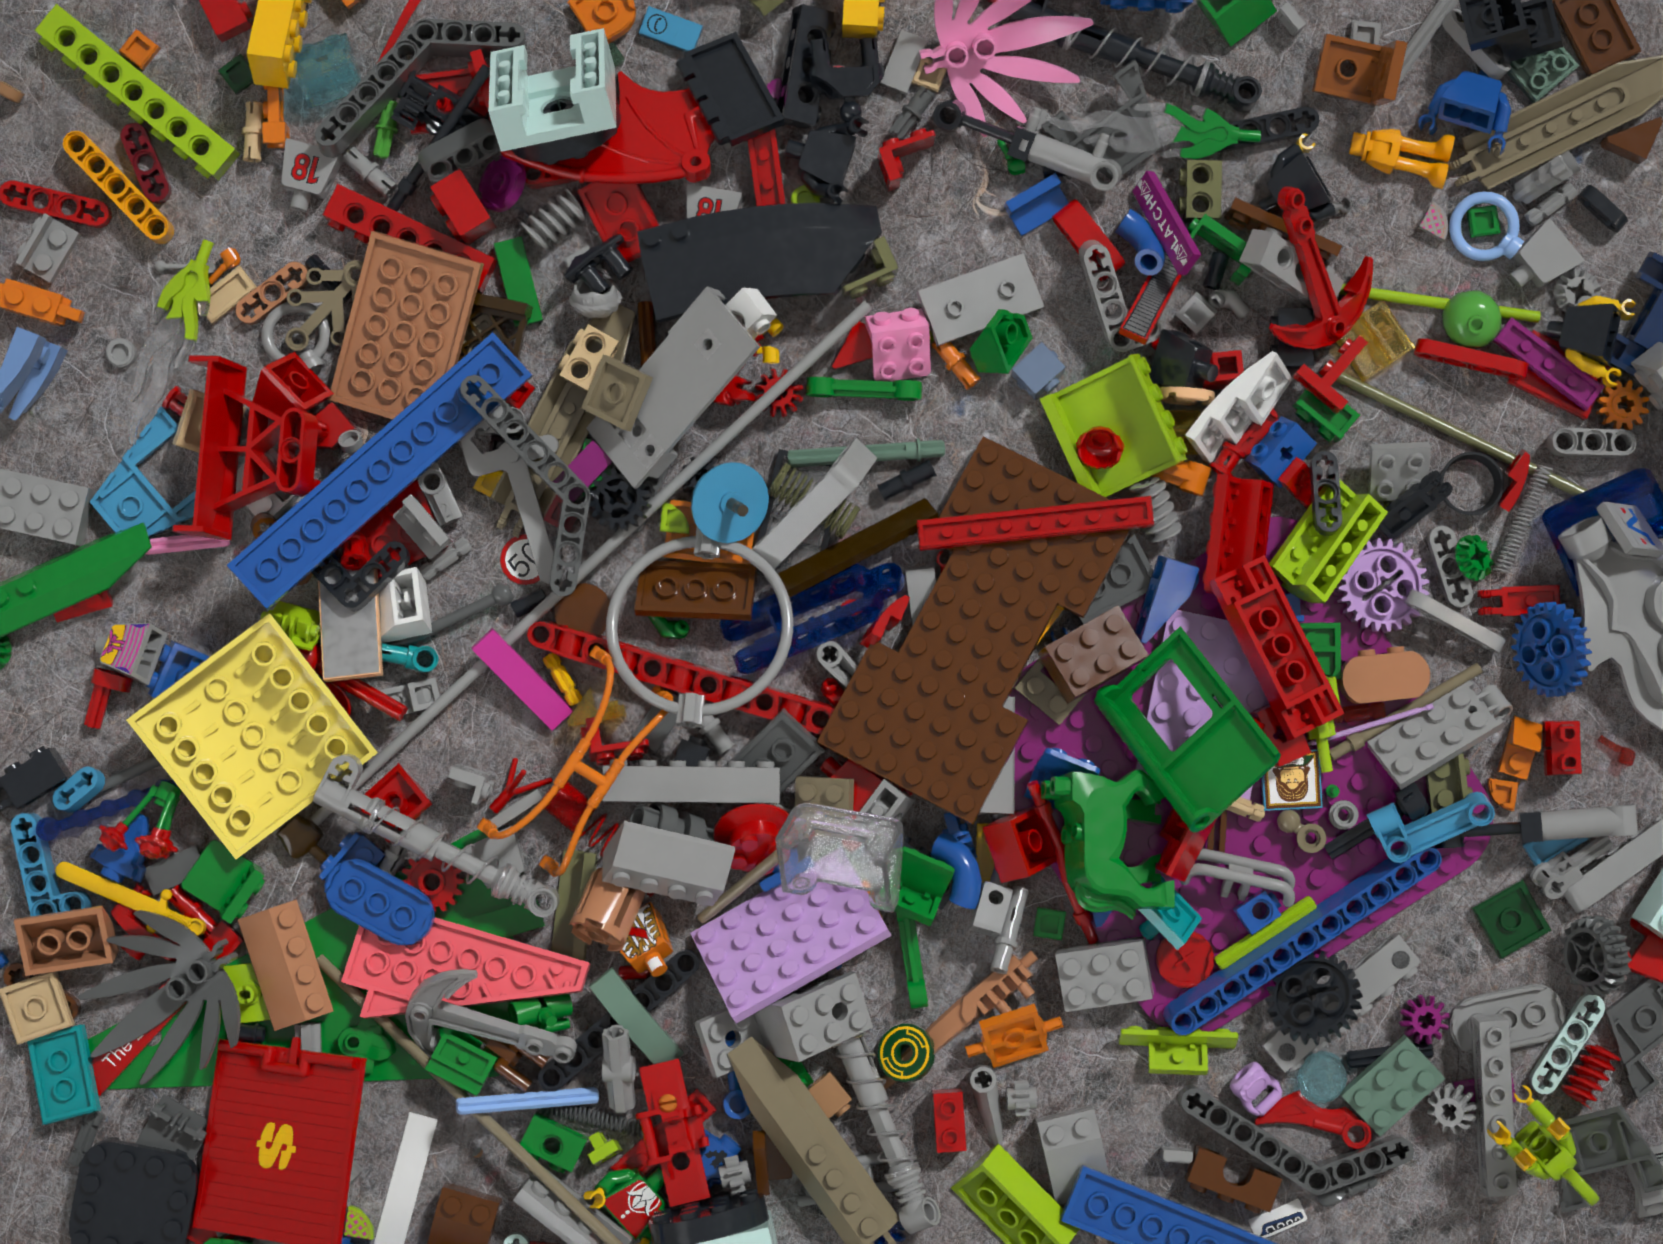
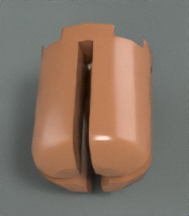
M602 867L592 872L569 925L573 926L571 933L583 942L591 945L592 940L601 944L609 945L607 951L618 952L624 947L644 900L645 892L603 882Z

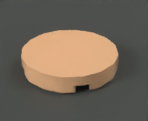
M1159 387L1163 395L1161 401L1168 404L1192 406L1197 401H1202L1203 406H1208L1215 399V392L1211 390L1190 387Z

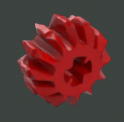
M771 369V376L773 378L771 380L765 374H762L761 380L766 386L756 384L755 390L763 392V394L766 393L788 370L783 369L781 377H777V371ZM793 382L784 391L787 394L785 398L781 396V400H774L762 412L766 411L770 406L772 407L770 417L773 418L776 416L777 409H781L783 418L787 417L786 407H789L792 412H796L797 407L792 401L800 403L803 401V397L793 393L801 392L803 386H792L795 383ZM763 394L755 396V401H757Z

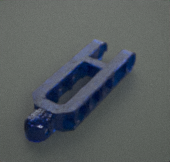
M884 563L869 570L862 565L855 564L790 597V601H794L791 604L794 618L855 591L864 594L861 599L842 607L841 605L835 606L836 609L816 618L814 616L809 617L808 621L794 626L787 658L875 622L884 606L883 600L898 594L904 587L905 579L899 565ZM847 579L846 581L837 584L840 580ZM816 590H821L816 594L810 595L812 592ZM776 594L753 603L751 621L720 620L719 627L727 641H739L772 626L775 630L774 633L755 640L754 644L742 648L735 656L733 655V661L739 673L751 674L768 667L777 652L781 637L782 618ZM740 624L736 628L729 629L733 625Z

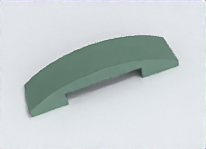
M612 967L589 985L590 989L615 1021L622 1025L623 1028L629 1030L631 1040L653 1064L678 1059L684 1054V1051L668 1032L662 1029Z

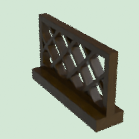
M476 293L472 308L474 313L470 315L469 324L476 336L464 343L461 351L466 356L468 354L467 347L478 340L482 342L484 336L497 329L504 340L502 343L508 346L513 355L519 360L528 318L531 319L533 307L523 302ZM481 314H486L491 319L493 325L480 333L472 320ZM494 316L501 317L502 319L496 321ZM510 319L519 321L517 333L507 339L500 326ZM515 340V344H514V348H513L512 345H511V342H513V341Z

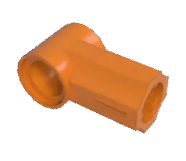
M1183 461L1151 476V478L1160 477L1159 480H1164L1166 483L1178 486V489L1184 492L1203 496L1212 468L1193 461Z

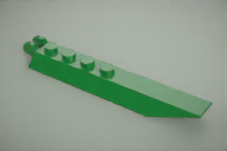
M143 522L93 540L0 582V638L108 590L152 548L145 523Z

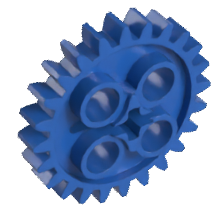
M1545 602L1535 604V607H1528V613L1520 615L1523 622L1515 623L1519 633L1512 634V637L1517 640V644L1511 646L1513 650L1517 651V655L1512 659L1520 663L1516 671L1524 672L1522 682L1530 681L1529 689H1537V695L1546 694V697L1565 696L1567 693L1575 692V686H1582L1583 684L1581 677L1588 676L1584 666H1591V662L1586 659V655L1592 654V651L1586 648V644L1591 639L1584 638L1583 636L1587 627H1579L1582 618H1573L1574 610H1566L1565 604Z

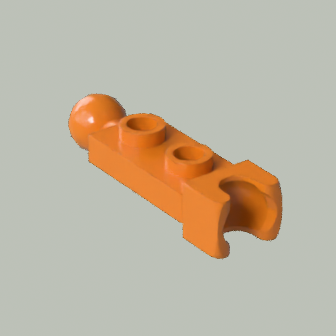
M263 86V89L267 90V101L263 102L264 119H268V122L262 123L263 144H266L267 148H285L286 138L290 139V128L284 122V88Z

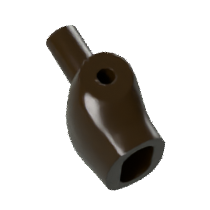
M299 814L289 819L276 833L287 853L294 859H299L309 853L320 864H323L329 857L317 845L323 835L322 830L315 823L301 817Z

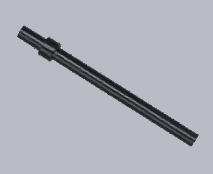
M482 64L428 146L451 133L489 77V67ZM418 161L408 176H403L397 185L399 189L387 205L388 208L398 211L408 195L412 196L418 185L416 183L424 173Z

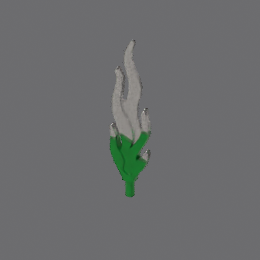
M1163 102L1133 105V109L1138 111H1157L1160 113V115L1151 117H1131L1105 109L1074 120H1061L1049 115L1046 116V120L1054 126L1071 132L1095 127H1109L1122 130L1129 135L1120 138L1109 135L1108 145L1130 153L1147 152L1180 141H1190L1193 143V145L1188 147L1171 148L1163 151L1161 156L1164 158L1183 157L1199 159L1212 155L1229 145L1237 144L1238 141L1260 142L1261 131L1239 129V127L1229 124L1214 111L1199 105H1191L1190 109L1197 113L1203 121L1196 120L1180 108ZM1101 134L1086 137L1083 142L1085 144L1095 143Z

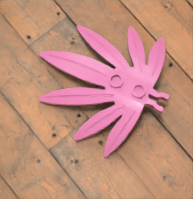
M935 0L934 21L940 45L933 50L929 48L919 50L921 59L926 57L934 59L931 64L924 65L926 74L934 72L937 68H947L954 94L957 100L965 106L966 115L986 122L979 99L970 86V83H972L999 110L1021 123H1026L1027 121L1015 100L997 82L981 73L980 70L982 68L1026 80L1052 83L1080 82L1078 75L1045 61L1020 56H995V54L1028 48L1068 36L1094 24L1092 19L1074 16H1043L1017 20L988 29V27L1010 16L1032 0H997L985 9L971 24L967 22L980 0H960L954 19H952L953 0Z

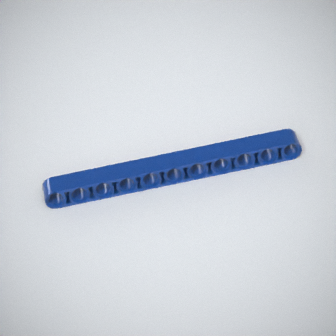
M1432 846L1412 855L1407 861L1402 863H1396L1387 858L1319 903L1315 910L1227 968L1218 970L1205 981H1201L1197 986L1192 987L1171 1001L1163 1012L1165 1021L1176 1034L1187 1035L1192 1033L1436 871L1442 861L1440 852ZM1428 851L1427 857L1420 861L1421 855ZM1404 867L1403 873L1400 876L1395 877L1397 871L1400 868ZM1376 884H1380L1378 890L1371 893L1372 888ZM1355 900L1354 906L1347 909L1348 903ZM1331 916L1330 921L1326 925H1322L1323 920ZM1307 932L1306 937L1303 940L1298 941L1299 936L1302 933ZM1278 949H1282V952L1279 956L1273 957L1274 953ZM1258 965L1257 970L1249 974L1250 968ZM1234 981L1231 988L1224 990L1228 982ZM1209 997V1001L1205 1005L1199 1006L1204 998ZM1185 1014L1181 1021L1175 1022L1177 1016Z

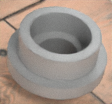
M1337 801L1329 810V820L1338 829H1350L1358 820V810L1349 801ZM1342 809H1345L1348 813V817L1344 821L1338 817V813Z

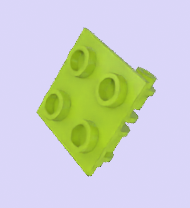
M279 601L273 610L261 613L260 619L270 613L299 649L312 651L321 637L320 611Z

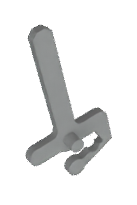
M500 405L489 417L493 419L501 417L503 413L502 406ZM483 420L460 440L468 469L475 476H483L500 470L508 473L541 581L549 584L554 551L545 521L543 520L528 465L506 442L499 449L483 454L472 441L473 437L477 438L476 432L478 429L488 430L491 427ZM552 435L540 436L549 448L556 453L559 448L557 438ZM531 445L528 448L527 455L533 461L543 458L544 451L539 445Z

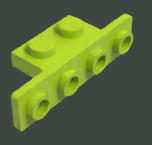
M1129 1026L1126 1029H1121L1119 1035V1045L1148 1046V1073L1207 1075V1048L1234 1049L1238 1041V1033L1231 1032L1228 1029H1216L1211 1032L1201 1031L1198 1028L1190 1034L1179 1035L1169 1027H1158L1155 1030H1148L1140 1026Z

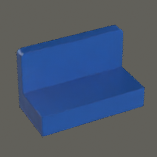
M1056 173L1005 202L1004 208L1021 236L1051 220L1052 215L1069 203L1060 189L1061 181Z

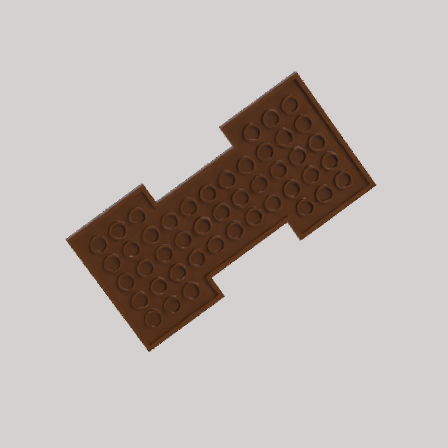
M983 436L939 518L1106 501L1110 499ZM1132 529L947 548L953 553L899 652L879 642L875 645H869L817 743L973 825L1029 722L1028 719L1003 706L1057 606L1082 618L1085 617Z

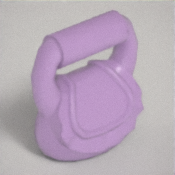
M1251 1062L1244 1066L1230 1082V1089L1233 1094L1240 1098L1247 1112L1255 1116H1264L1282 1098V1089L1279 1082L1273 1076L1266 1073L1262 1065L1257 1062ZM1268 1085L1274 1087V1089L1254 1108L1252 1105V1101L1255 1100L1256 1097L1264 1089H1267Z

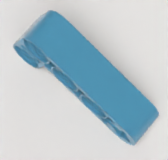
M35 813L16 815L11 822V832L30 915H42L41 909L45 903L52 907L53 913L72 910L70 908V900L74 896L81 901V909L92 907V900L86 892L74 891L60 894L42 818ZM27 822L32 823L31 828H29L28 830H23L22 825L26 824ZM36 837L37 841L25 843V839ZM31 847H36L39 850L40 857L37 862H32L28 857ZM38 875L43 876L46 880V887L43 891L38 890L35 886V879Z

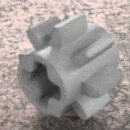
M1028 1080L1014 1081V1088H1006L1007 1110H1015L1016 1117L1030 1116L1029 1109H1037L1036 1087H1029Z
M738 1155L724 1158L725 1165L718 1167L723 1189L730 1187L732 1194L746 1191L745 1184L752 1182L747 1160L739 1162Z

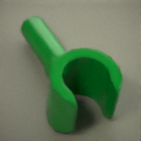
M997 140L1007 160L1009 173L1011 175L1025 173V162L1007 155L1009 150L1007 144Z

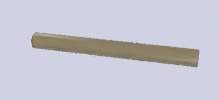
M777 850L771 853L724 892L713 906H708L697 915L698 920L702 924L707 923L782 861V854Z

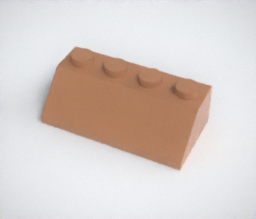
M297 899L237 920L274 1031L334 1011Z

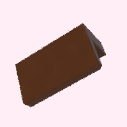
M764 1130L753 1131L758 1193H763L764 1196L770 1195L769 1180L792 1178V1169Z

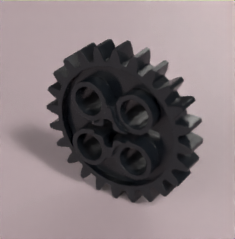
M1321 951L1319 957L1316 958L1312 952L1308 955V959L1303 958L1282 972L1280 977L1276 976L1271 979L1275 986H1268L1266 988L1269 994L1272 995L1265 998L1267 1004L1272 1006L1267 1011L1270 1017H1274L1272 1020L1276 1027L1281 1026L1280 1031L1283 1035L1290 1032V1038L1294 1042L1300 1036L1304 1045L1312 1038L1317 1046L1319 1045L1320 1037H1324L1328 1043H1331L1330 1034L1334 1033L1341 1038L1342 1035L1339 1030L1341 1027L1348 1030L1351 1029L1347 1021L1348 1019H1358L1353 1010L1362 1009L1357 999L1362 998L1363 994L1357 989L1361 986L1359 980L1353 979L1356 976L1354 970H1347L1348 965L1345 960L1338 963V958L1335 954L1327 960L1324 951ZM1322 976H1330L1328 982L1317 984ZM1297 985L1302 986L1301 990L1298 993H1290L1292 987ZM1316 995V1000L1312 1001V996ZM1331 1002H1339L1336 1009L1326 1010V1007ZM1311 1012L1307 1019L1298 1020L1301 1013Z

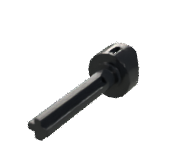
M1415 782L1402 790L1399 787L1392 790L1396 796L1394 798L1396 801L1394 805L1400 818L1405 815L1406 818L1410 817L1413 822L1427 815L1430 807ZM1367 818L1325 844L1324 848L1332 860L1375 835L1369 819Z

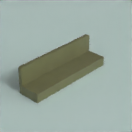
M565 849V850L563 851L562 861H563V858H564V856H565V853H566L567 849ZM574 850L566 871L560 876L558 889L560 902L555 914L552 952L583 961L586 959L587 943L571 933L573 926L569 925L592 872L597 868L598 853Z

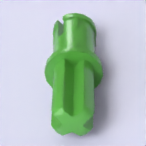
M391 100L381 111L379 122L375 125V129L378 132L373 156L377 158H388L393 134L398 133V129H396L397 121L391 118V113L398 103Z

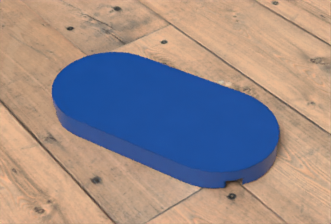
M360 859L346 860L337 864L326 877L324 886L330 907L339 915L393 944H416L423 940L433 927L435 912L429 897L421 890L367 861Z

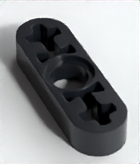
M1320 451L1314 455L1309 464L1313 526L1320 535L1331 536L1338 531L1342 524L1338 460L1333 453ZM1321 459L1325 460L1326 465H1330L1325 473L1326 479H1321L1323 469L1321 466H1317ZM1323 486L1329 487L1333 491V498L1331 500L1321 499L1318 495V489ZM1331 507L1328 511L1329 520L1334 521L1330 528L1327 527L1325 522H1321L1326 515L1325 508Z

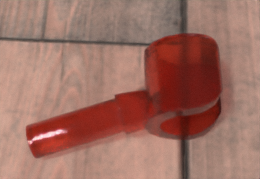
M1603 735L1599 737L1597 741L1619 753L1616 762L1626 766L1633 765L1636 756L1634 750L1617 745Z

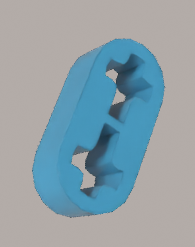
M89 766L81 768L56 789L53 795L54 806L67 813L78 811L103 789L105 785L104 774ZM89 776H93V777L91 778V783H92V784H91L90 786H88V785H87V784L89 783L88 777H89ZM67 794H70V796H69V801H70V802H69L68 804H66V803H65V802L67 801L66 795H67Z

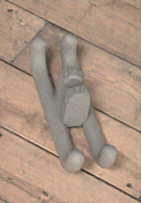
M1202 848L1196 860L1228 865V867L1222 868L1196 863L1191 868L1186 881H1180L1182 885H1187L1192 877L1204 875L1223 880L1220 891L1221 897L1227 898L1233 883L1236 882L1241 883L1238 889V900L1245 902L1250 886H1255L1282 893V902L1285 907H1291L1295 902V892L1293 890L1295 887V877L1293 872L1287 867ZM1253 871L1279 876L1284 881L1255 875Z

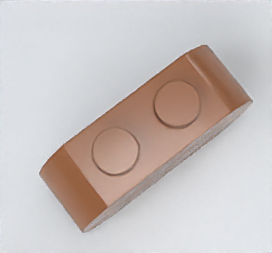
M1404 646L1386 648L1387 654L1377 655L1375 654V649L1357 651L1358 657L1347 659L1341 666V679H1338V686L1343 696L1354 704L1418 698L1429 685V666L1426 660L1417 652H1405Z

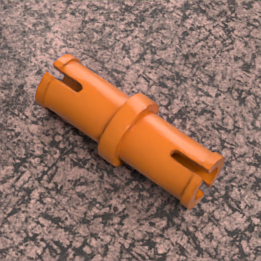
M935 341L931 344L945 361L947 370L953 371L966 390H969L981 380L980 376L976 374L965 360L967 358L963 352L959 353L951 342L936 346Z

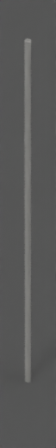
M864 300L648 502L652 507L644 508L643 510L647 518L639 517L637 519L639 526L872 310L871 306ZM630 523L628 524V531L625 532L620 528L579 567L577 584L638 527ZM565 579L559 585V591H564V588L567 586L570 587L571 581ZM552 591L503 639L512 646L528 631L533 623L540 620L564 596H559ZM481 659L477 661L363 768L354 790L359 789L480 676L488 666ZM321 807L310 818L319 826L333 812Z

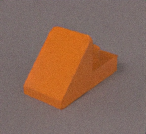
M1513 716L1497 772L1527 780L1535 752L1541 751L1542 724Z

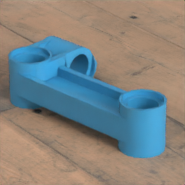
M1472 792L1465 799L1407 825L1403 824L1394 802L1366 815L1389 859L1396 863H1402L1407 861L1412 855L1472 828L1488 825L1494 819L1495 811L1485 794L1482 792ZM1477 805H1485L1483 811L1473 813V809ZM1398 841L1404 842L1401 848L1391 849L1393 843Z

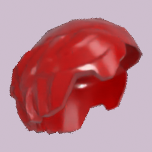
M1104 426L1092 427L1086 433L1081 434L1076 442L1079 459L1087 467L1091 466L1097 470L1115 466L1120 461L1125 448L1120 436Z

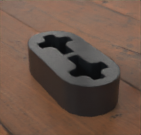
M1587 185L1577 195L1580 203L1613 232H1619L1628 222L1626 215L1592 185Z

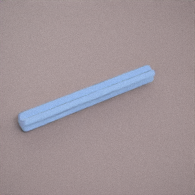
M595 1087L458 1098L456 1099V1112L460 1115L596 1104L599 1101V1091Z

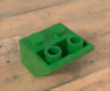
M1196 0L1197 5L1230 48L1277 12L1271 0Z

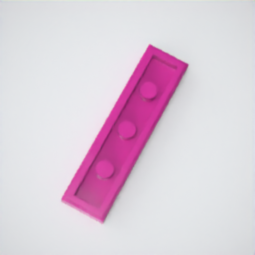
M491 628L471 647L480 659L552 731L573 712V709L494 628Z

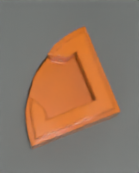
M1488 778V790L1495 803L1503 809L1514 811L1518 783Z

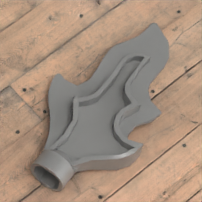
M1601 516L1587 518L1567 528L1558 536L1568 558L1574 562L1582 608L1581 627H1587L1586 632L1583 634L1584 638L1591 639L1586 644V648L1592 651V654L1586 655V659L1591 662V666H1584L1585 670L1592 672L1600 663L1610 658L1619 667L1628 699L1633 708L1644 720L1663 732V556L1651 557L1625 554L1619 544L1611 541L1612 536Z

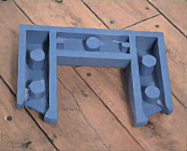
M17 327L0 368V414L17 392V397L8 418L16 421L23 413H26L46 391L59 371L68 350L46 341V338Z

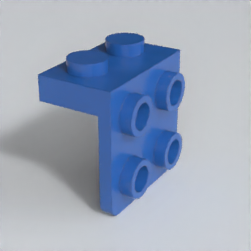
M1046 748L1034 765L1029 782L1037 780L1041 787L1042 781H1051V778L1054 776L1059 777L1069 772L1099 775L1100 769L1090 760L1076 759L1068 756L1062 749ZM1026 787L1024 797L1033 800L1028 787ZM1049 800L1052 808L1056 809L1054 807V800Z

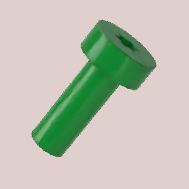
M1333 784L1328 785L1325 789L1326 795L1330 798L1337 797L1340 792L1339 788Z

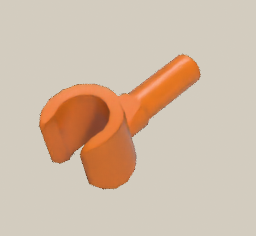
M227 248L220 253L224 263L208 278L210 284H213L228 269L240 264L241 258L236 249Z

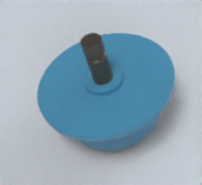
M737 462L720 464L705 473L694 488L691 501L694 522L705 536L714 541L732 543L743 540L755 532L765 518L769 503L768 489L761 475L750 466Z

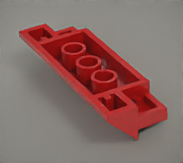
M1265 555L1209 582L1288 741L1345 714Z
M1254 719L1255 722L1259 725V727L1263 730L1265 724ZM1173 808L1159 834L1168 842L1159 862L1156 864V869L1172 878L1185 882L1217 818L1205 829L1191 832Z

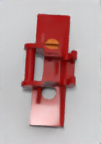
M674 1059L639 1068L648 1111L637 1113L635 1116L636 1120H640L648 1156L646 1165H661L670 1207L711 1198L700 1148L710 1146V1143L704 1131L701 1105L690 1107L680 1060ZM661 1115L668 1142L669 1155L663 1157L659 1155L651 1117ZM678 1153H685L690 1159V1164L685 1170H678L673 1165V1158Z

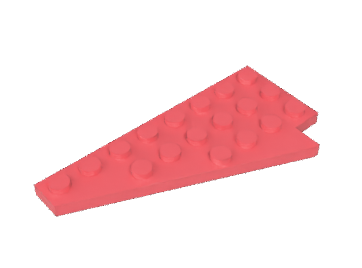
M435 917L429 934L420 942L412 945L393 944L359 925L341 982L368 990L360 1017L370 1019L406 1014L412 992L424 979L444 971L460 969L477 971V978L460 987L449 999L442 998L445 1002L466 1007L582 992L591 963Z

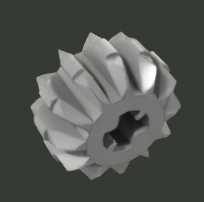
M1447 1083L1444 1089L1438 1087L1434 1091L1435 1096H1431L1428 1099V1103L1433 1107L1427 1110V1114L1436 1116L1432 1121V1125H1437L1439 1122L1443 1124L1442 1132H1447L1451 1128L1454 1134H1458L1461 1128L1468 1130L1471 1127L1470 1121L1474 1122L1477 1119V1114L1473 1110L1478 1108V1103L1470 1102L1473 1092H1468L1465 1095L1463 1093V1085H1459L1454 1089L1452 1083ZM1452 1105H1454L1457 1109L1454 1112L1450 1111L1449 1107Z

